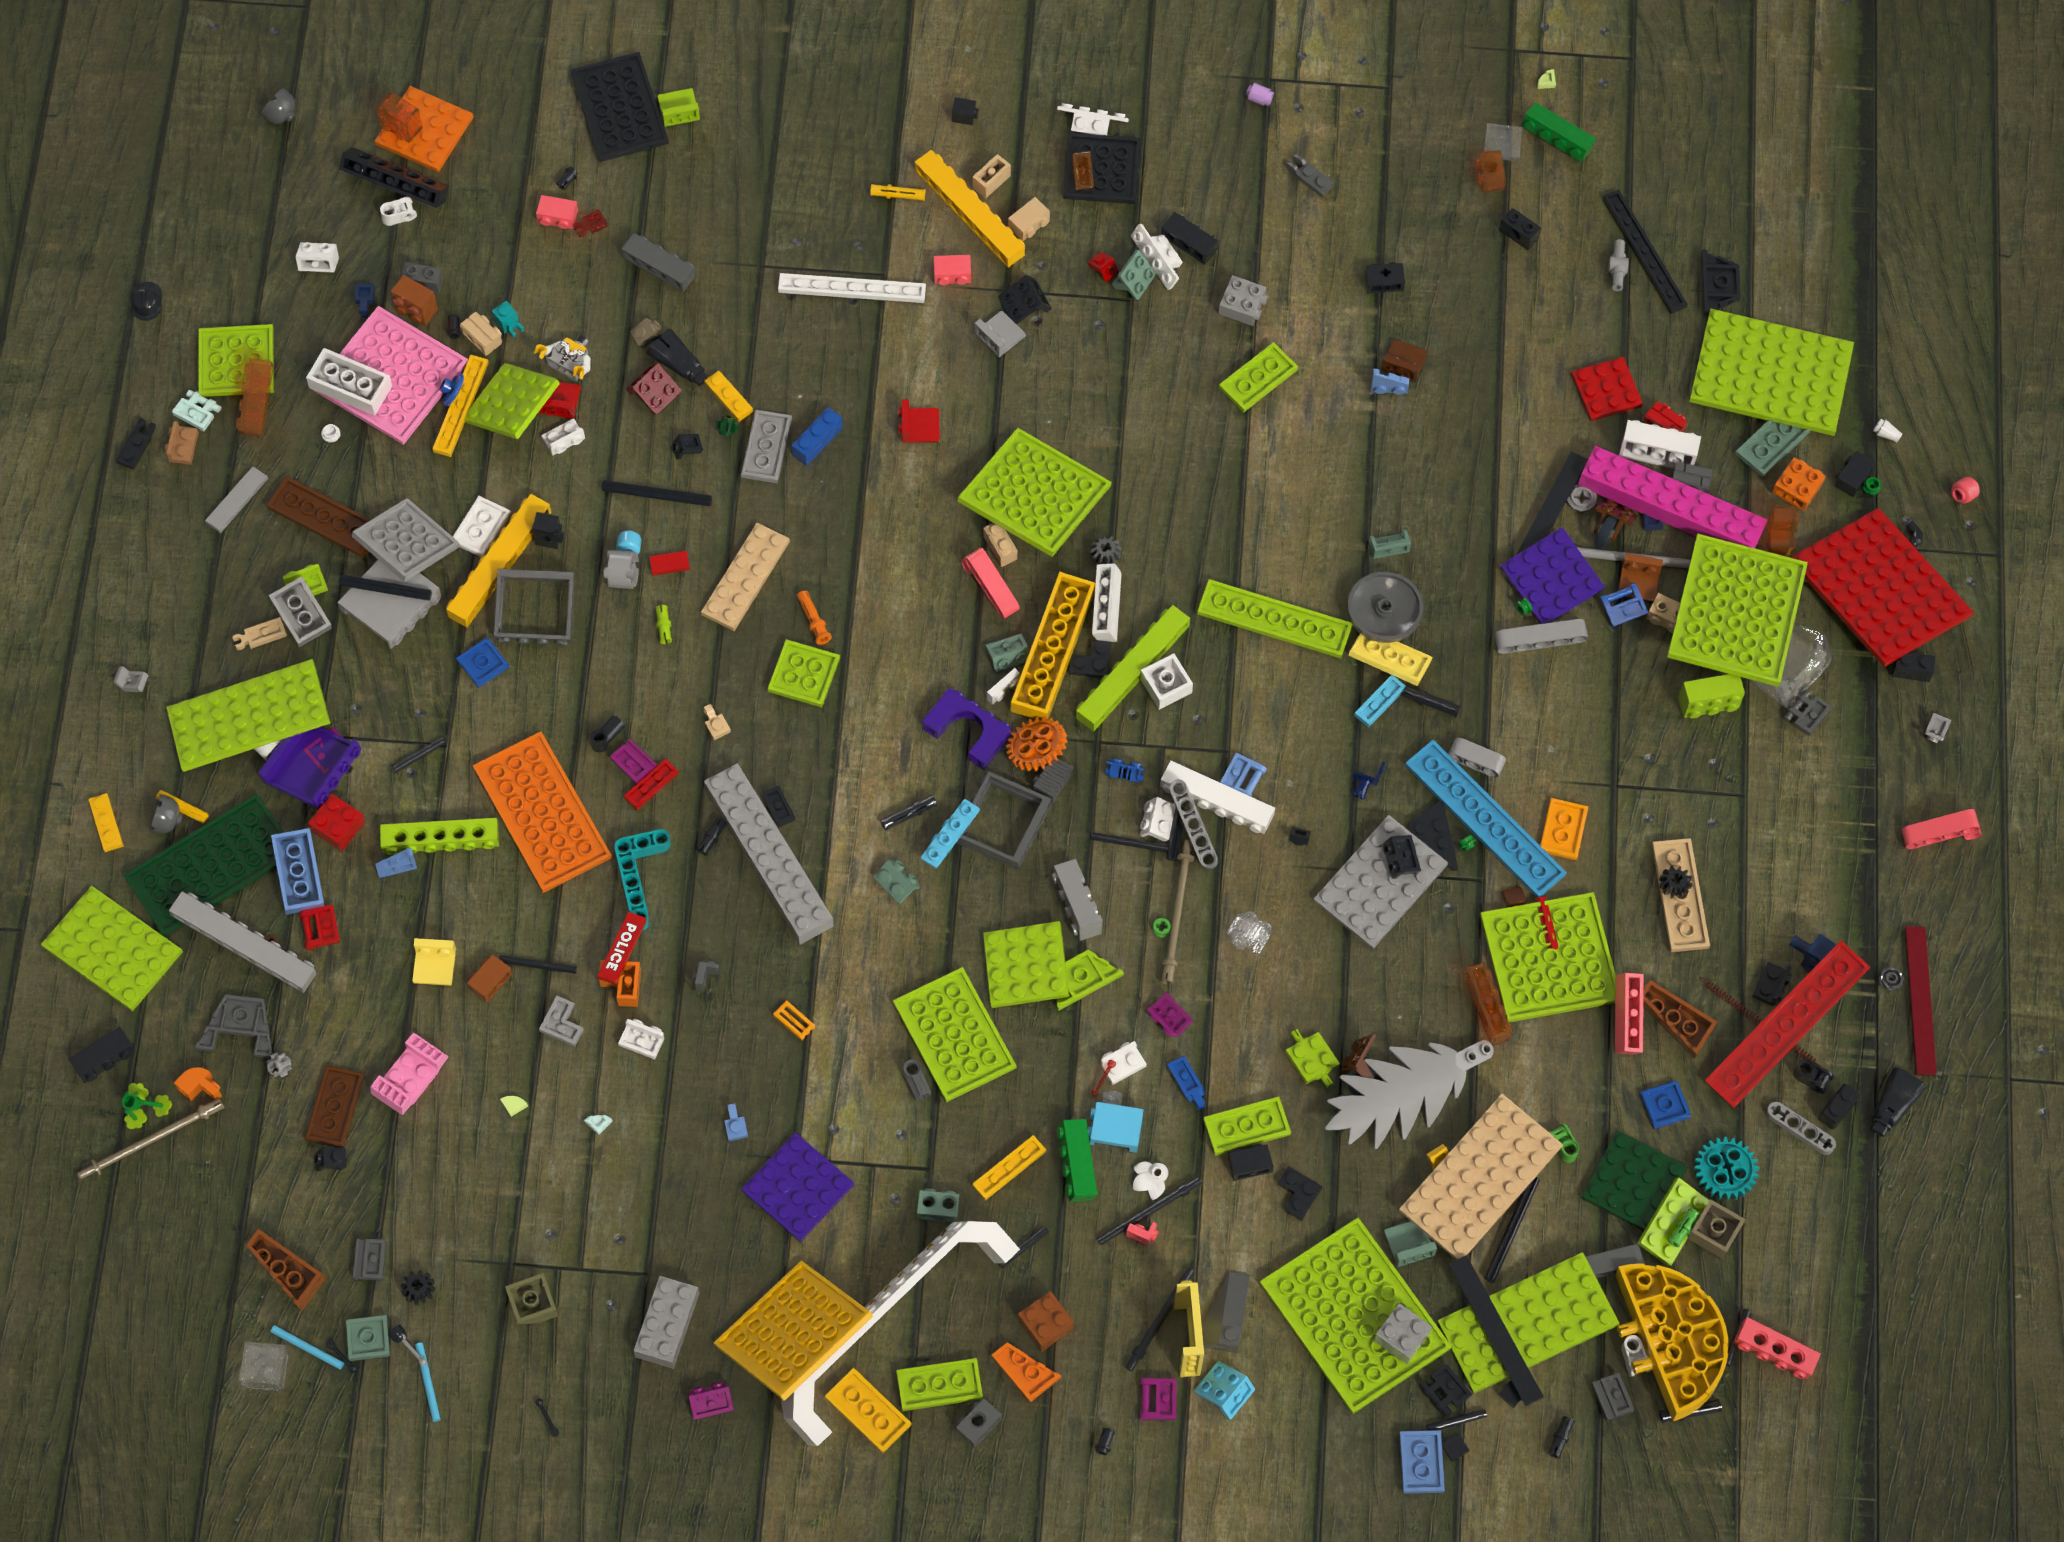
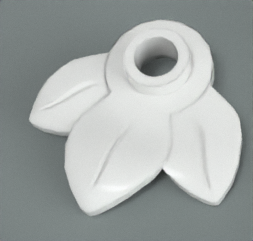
M1138 1163L1134 1167V1170L1139 1175L1133 1182V1190H1148L1151 1199L1155 1200L1165 1190L1164 1181L1168 1177V1169L1162 1163ZM1157 1169L1161 1170L1160 1176H1155Z

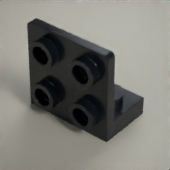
M1028 275L1022 277L998 296L1010 319L1016 325L1036 310H1042L1047 313L1052 309L1037 280Z

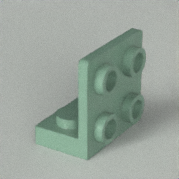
M1411 1221L1384 1230L1397 1267L1433 1257L1436 1254L1437 1247L1435 1242H1430L1428 1235Z

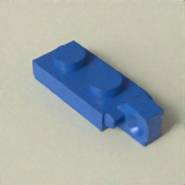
M1182 1056L1168 1063L1167 1068L1188 1102L1193 1101L1197 1110L1205 1107V1101L1202 1098L1205 1094L1203 1086L1186 1057Z

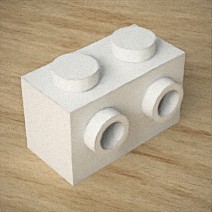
M300 242L296 254L298 271L335 272L339 259L336 244Z

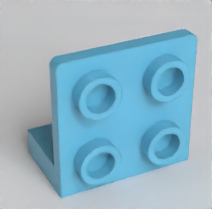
M1218 1361L1195 1388L1194 1392L1217 1405L1223 1415L1231 1420L1255 1391V1388L1246 1375Z

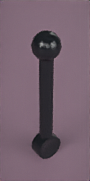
M333 1340L328 1341V1348L336 1352L349 1367L351 1373H355L357 1367L352 1365L337 1349Z
M537 1399L535 1404L540 1407L550 1426L551 1435L557 1437L559 1430L554 1427L543 1406V1400Z

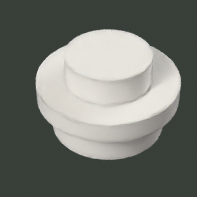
M333 424L326 425L321 432L322 438L326 442L337 441L340 437L339 428Z

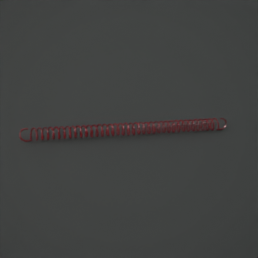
M1798 1045L1791 1049V1051L1794 1050V1053H1796ZM1808 1054L1805 1058L1803 1057V1059H1808L1810 1054Z

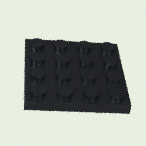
M1069 133L1063 199L1135 204L1141 138Z

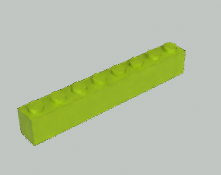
M1174 605L1169 610L1165 609L1160 615L1158 622H1153L1150 625L1148 633L1145 636L1141 635L1136 642L1137 645L1133 649H1128L1124 655L1125 658L1121 662L1118 661L1113 666L1112 672L1102 678L1098 688H1093L1088 694L1087 700L1085 702L1081 701L1076 707V719L1094 732L1140 681L1141 670L1156 663L1190 626V617Z

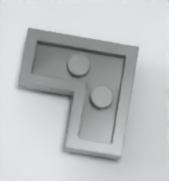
M556 996L539 1031L575 1047L584 1029L567 1021L575 1004Z

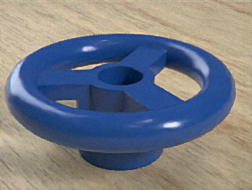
M458 373L453 380L445 378L442 381L439 391L445 393L443 398L444 406H449L458 395L464 381L462 373Z

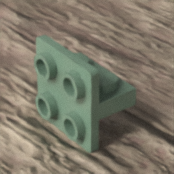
M1136 249L1112 285L1117 290L1129 291L1135 300H1139L1155 277L1156 272L1142 252Z

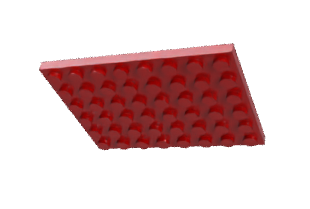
M1879 508L1790 557L1808 562L1804 577L1806 581L1883 667L1967 620L1974 613Z

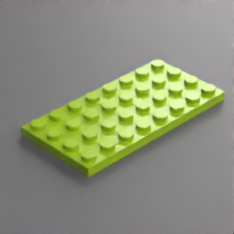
M313 659L166 707L183 772L330 724Z
M1583 1252L1489 1296L1528 1368L1620 1325ZM1470 1305L1438 1320V1324L1445 1338L1452 1346L1451 1350L1473 1394L1509 1377Z

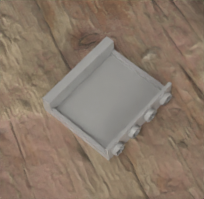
M378 560L361 578L430 589L432 591L431 600L351 588L338 601L341 612L345 615L347 613L352 615L385 640L389 648L392 649L394 645H398L402 641L403 636L407 632H410L415 627V623L420 618L422 619L426 616L428 609L439 602L441 593L439 587L422 574L418 573L404 582Z

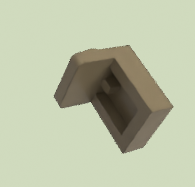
M645 318L630 332L637 345L642 347L655 336L660 338L662 328L657 321Z

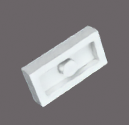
M1015 668L987 692V700L992 705L996 701H1001L1005 697L1006 692L1017 687L1020 673Z

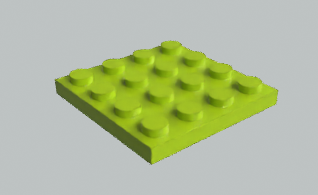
M273 324L199 328V394L201 396L274 393Z
M504 363L468 410L465 423L519 439L560 383L556 378Z
M1060 921L984 933L992 1008L1069 997Z

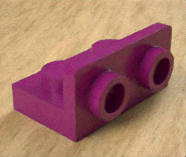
M723 1381L711 1384L712 1387L703 1388V1386L691 1389L692 1392H688L694 1420L734 1410L728 1383L724 1384Z

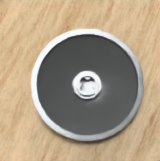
M1376 572L1363 577L1354 585L1348 598L1347 611L1352 625L1360 634L1376 642L1391 643L1405 639L1417 629L1423 615V600L1417 587L1404 576L1393 572Z

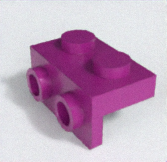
M1167 992L1153 1006L1147 1008L1150 1012L1149 1017L1154 1022H1159L1163 1026L1162 1030L1170 1037L1171 1035L1179 1037L1194 1021Z

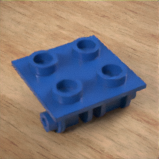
M1111 758V762L1106 761V763L1111 764L1110 767H1106L1105 772L1109 777L1118 778L1120 768H1122L1120 775L1122 780L1125 768L1127 769L1126 781H1128L1131 770L1129 781L1143 782L1144 774H1141V770L1146 771V769L1142 768V764L1130 762V765H1124V760Z

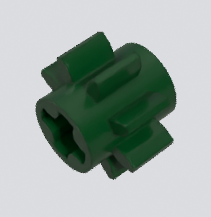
M722 415L721 419L718 418L716 420L715 429H719L720 435L731 437L733 433L738 431L739 423L735 422V417Z

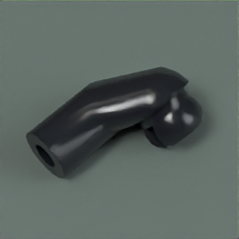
M1911 521L1906 525V528L1913 537L1909 541L1916 548L1923 542V532L1914 521Z

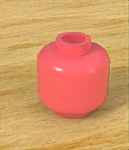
M1968 476L1961 478L1952 486V497L1962 504L1969 503L1980 492L1977 481Z

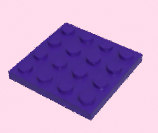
M1563 527L1500 566V569L1521 598L1525 597L1532 606L1531 613L1539 624L1555 621L1605 588Z
M795 1132L741 1190L786 1231L801 1242L851 1190L854 1182Z

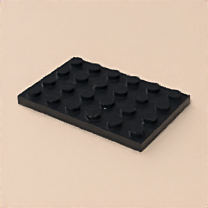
M640 52L570 70L599 162L669 144Z

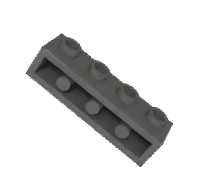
M633 233L622 248L623 259L681 292H684L696 277L695 267L690 262L682 261L674 253H668L660 245H654L642 235L639 236Z

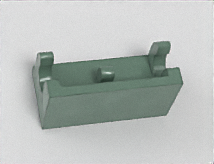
M1403 530L1401 534L1380 538L1370 536L1368 540L1373 559L1410 552L1411 541L1407 530Z

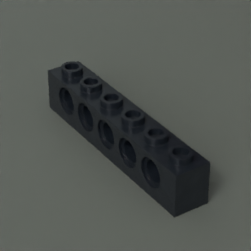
M353 147L342 153L339 170L435 208L446 202L449 189L447 184Z

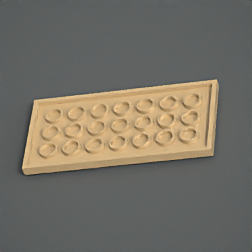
M1501 1094L1402 1205L1399 1211L1457 1260L1469 1254L1558 1153L1563 1144L1504 1094Z

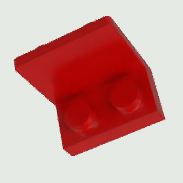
M559 382L560 384L538 414L573 419L576 413L581 386Z

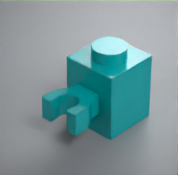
M507 301L492 310L493 320L504 334L509 331L510 335L514 338L516 337L514 329H519L521 332L524 331V327L519 323L517 312Z

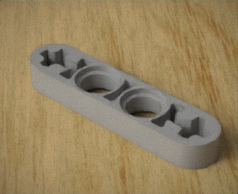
M1773 1102L1768 1106L1766 1115L1772 1122L1823 1155H1829L1834 1151L1836 1141L1832 1136L1782 1103ZM1776 1108L1779 1109V1114H1772L1773 1110H1775ZM1786 1113L1787 1116L1785 1117L1784 1121H1782L1781 1119ZM1790 1118L1796 1119L1798 1126L1790 1127L1787 1120ZM1807 1129L1812 1130L1815 1137L1812 1139L1807 1138L1804 1135V1131ZM1818 1136H1821L1820 1141H1818V1143H1815ZM1827 1141L1830 1144L1829 1147L1825 1149L1823 1148V1143H1826Z

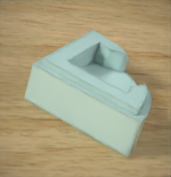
M592 1115L587 1117L584 1122L599 1135L612 1122V1119L606 1115Z

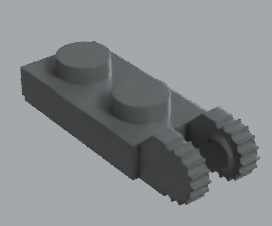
M1295 154L1293 156V161L1301 167L1300 169L1290 161L1285 164L1286 168L1298 180L1320 197H1323L1334 187L1332 180L1306 162L1300 155Z

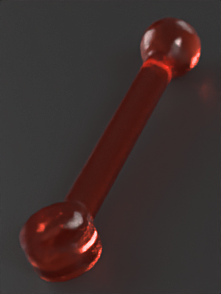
M1114 1060L1108 1061V1067L1106 1071L1104 1072L1096 1088L1091 1091L1092 1096H1098V1090L1100 1089L1101 1085L1106 1079L1108 1073L1110 1072L1111 1068H1114L1116 1066V1062Z

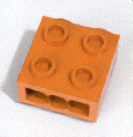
M1794 457L1776 482L1772 493L1804 512L1823 485L1826 476L1820 470L1813 469L1803 460H1798Z

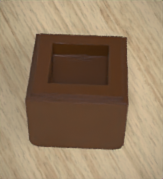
M1521 887L1502 890L1506 908L1526 904V897Z

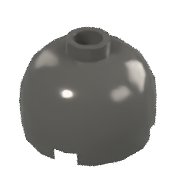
M282 88L274 95L275 98L266 104L261 112L262 116L273 124H282L285 121L290 122L295 116V113H293L296 108L295 99L286 89Z
M159 794L149 831L165 834L171 832L175 825H180L183 814L179 813V805L173 798Z

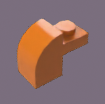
M191 1068L174 1082L176 1089L190 1101L202 1090L214 1100L222 1097L219 1091L220 1086L212 1080L213 1077L210 1071L204 1068Z

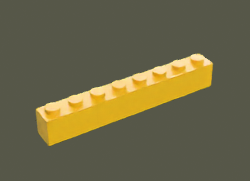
M930 150L915 161V172L1007 267H1010L1025 256V244L1019 238L1017 239L1008 226L1005 227L997 214H993L985 202L982 203L979 200L976 192L970 190L965 181L955 175L952 167L947 166L939 154H935Z
M530 494L528 498L522 501L520 509L511 516L507 527H503L497 541H493L486 556L481 557L478 567L475 571L472 570L470 572L467 582L459 587L456 597L448 602L446 610L449 618L468 628L497 588L498 569H511L534 537L532 527L536 513L551 514L549 503L533 494Z

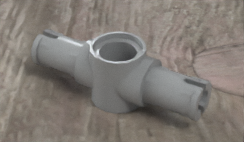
M1621 239L1614 241V253L1610 256L1608 272L1613 277L1612 289L1614 291H1621L1623 289V277L1627 274L1629 258H1626L1624 254L1625 241Z

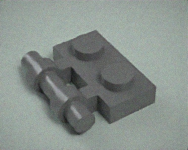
M1804 690L1802 694L1796 697V702L1787 708L1783 719L1789 722L1792 718H1796L1794 726L1810 736L1829 713L1832 706L1818 696L1813 701L1810 700L1809 696L1811 693L1808 690ZM1801 706L1807 707L1803 713L1799 711Z

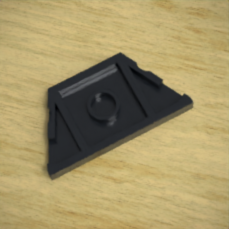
M1702 249L1704 314H1709L1711 309L1718 310L1740 300V271L1738 264L1727 261L1721 256L1715 257L1708 254L1707 250Z
M1439 801L1411 820L1408 824L1409 831L1446 860L1448 868H1452V871H1457L1458 865L1444 803Z

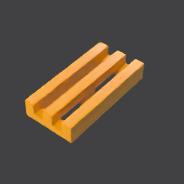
M787 1000L773 1013V1016L801 1041L815 1028V1024ZM787 1007V1008H788L792 1013H794L800 1020H802L808 1027L805 1028V1027H804L801 1023H799L793 1016H791V1015L785 1010V1008ZM780 1013H782L786 1018H788L793 1024H795V1025H796L801 1031H803V1032L801 1033L800 1031H798V1030H797L793 1025H791L785 1018H783V1017L780 1015Z

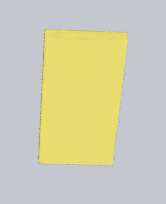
M1359 634L1348 655L1416 686L1419 685L1433 658L1400 642H1376L1362 634Z

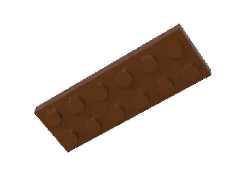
M287 476L266 505L267 509L362 558L368 551L352 537V533L371 521V519Z

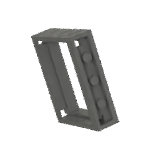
M498 569L494 637L502 643H510V640H518V643L528 644L529 641H537V644L556 642V645H567V642L572 643L575 573ZM505 580L569 582L566 634L548 635L502 632Z
M988 771L986 777L980 780L978 793L974 792L970 802L980 808L990 787L993 786L1038 806V809L1013 857L966 837L972 822L956 843L1019 870L1051 807V798Z

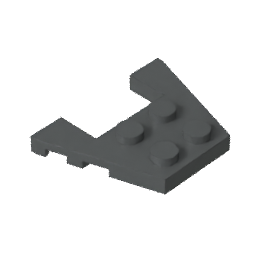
M224 995L213 1014L210 1024L206 1026L202 1038L195 1047L198 1051L214 1052L218 1033L257 1037L254 1056L271 1059L273 1052L264 999Z

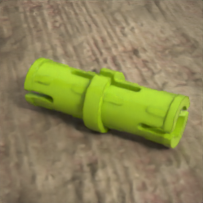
M659 605L655 609L658 620L656 627L659 629L660 643L666 644V637L669 644L672 642L668 607L662 605L661 611Z

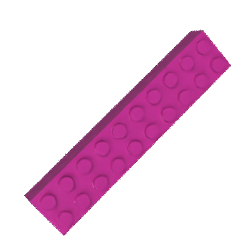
M1597 446L1594 447L1578 483L1580 487L1588 488L1598 495L1640 513H1645L1647 516L1661 520L1663 523L1696 537L1697 534L1756 548L1768 519Z

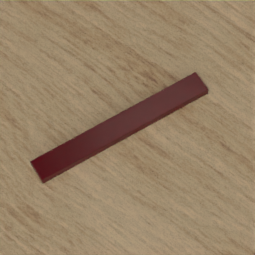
M1906 926L1905 941L1916 1076H1936L1925 927Z

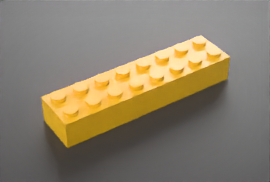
M1059 572L1012 698L1011 712L1033 719L1038 717L1040 721L1043 717H1046L1047 720L1049 719L1095 594L1094 582Z

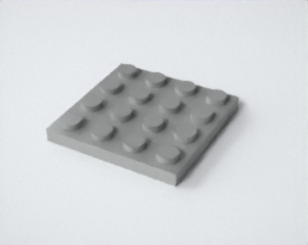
M408 498L352 533V537L404 582L459 548V542Z

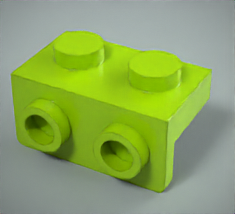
M311 564L304 569L291 571L283 576L285 586L302 577L313 596L328 591L319 564Z

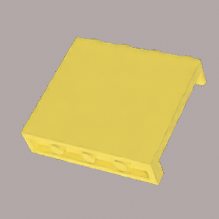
M1186 1280L1177 1284L1174 1310H1187L1190 1347H1183L1179 1368L1180 1377L1200 1376L1204 1358L1198 1282L1193 1283V1281Z

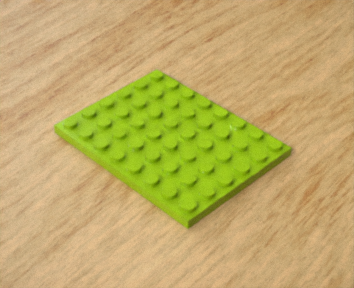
M1711 309L1689 402L1835 436L1854 342Z
M1697 534L1667 657L1779 687L1808 562Z
M1359 1218L1342 1227L1259 1283L1352 1415L1452 1349L1448 1340ZM1399 1303L1432 1326L1429 1336L1408 1364L1402 1362L1374 1341L1377 1332Z

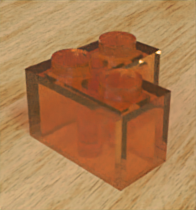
M1773 505L1767 521L1768 552L1782 556H1791L1793 549H1796L1797 540L1793 538L1796 524H1799V513H1796V506Z

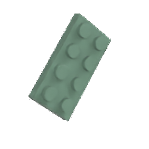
M1768 420L1736 451L1735 455L1763 478L1811 430Z

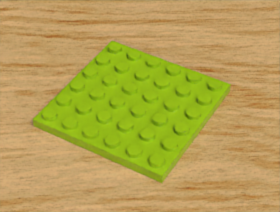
M1017 428L960 494L957 502L1053 557L1111 487L1112 482Z
M1594 892L1544 901L1545 905H1549L1559 946L1556 950L1547 948L1551 943H1546L1544 934H1548V931H1543L1546 925L1542 926L1540 916H1543V913H1539L1537 908L1541 906L1540 902L1480 913L1507 1023L1615 1003L1616 974Z

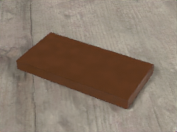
M326 1065L304 1138L305 1141L337 1148L345 1147L365 1078L364 1073Z

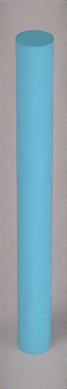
M275 1325L272 1327L271 1333L340 1370L342 1369L344 1362Z
M423 1343L415 1344L416 1352L426 1359ZM426 1363L424 1366L420 1365L432 1421L437 1422L441 1419L428 1363Z

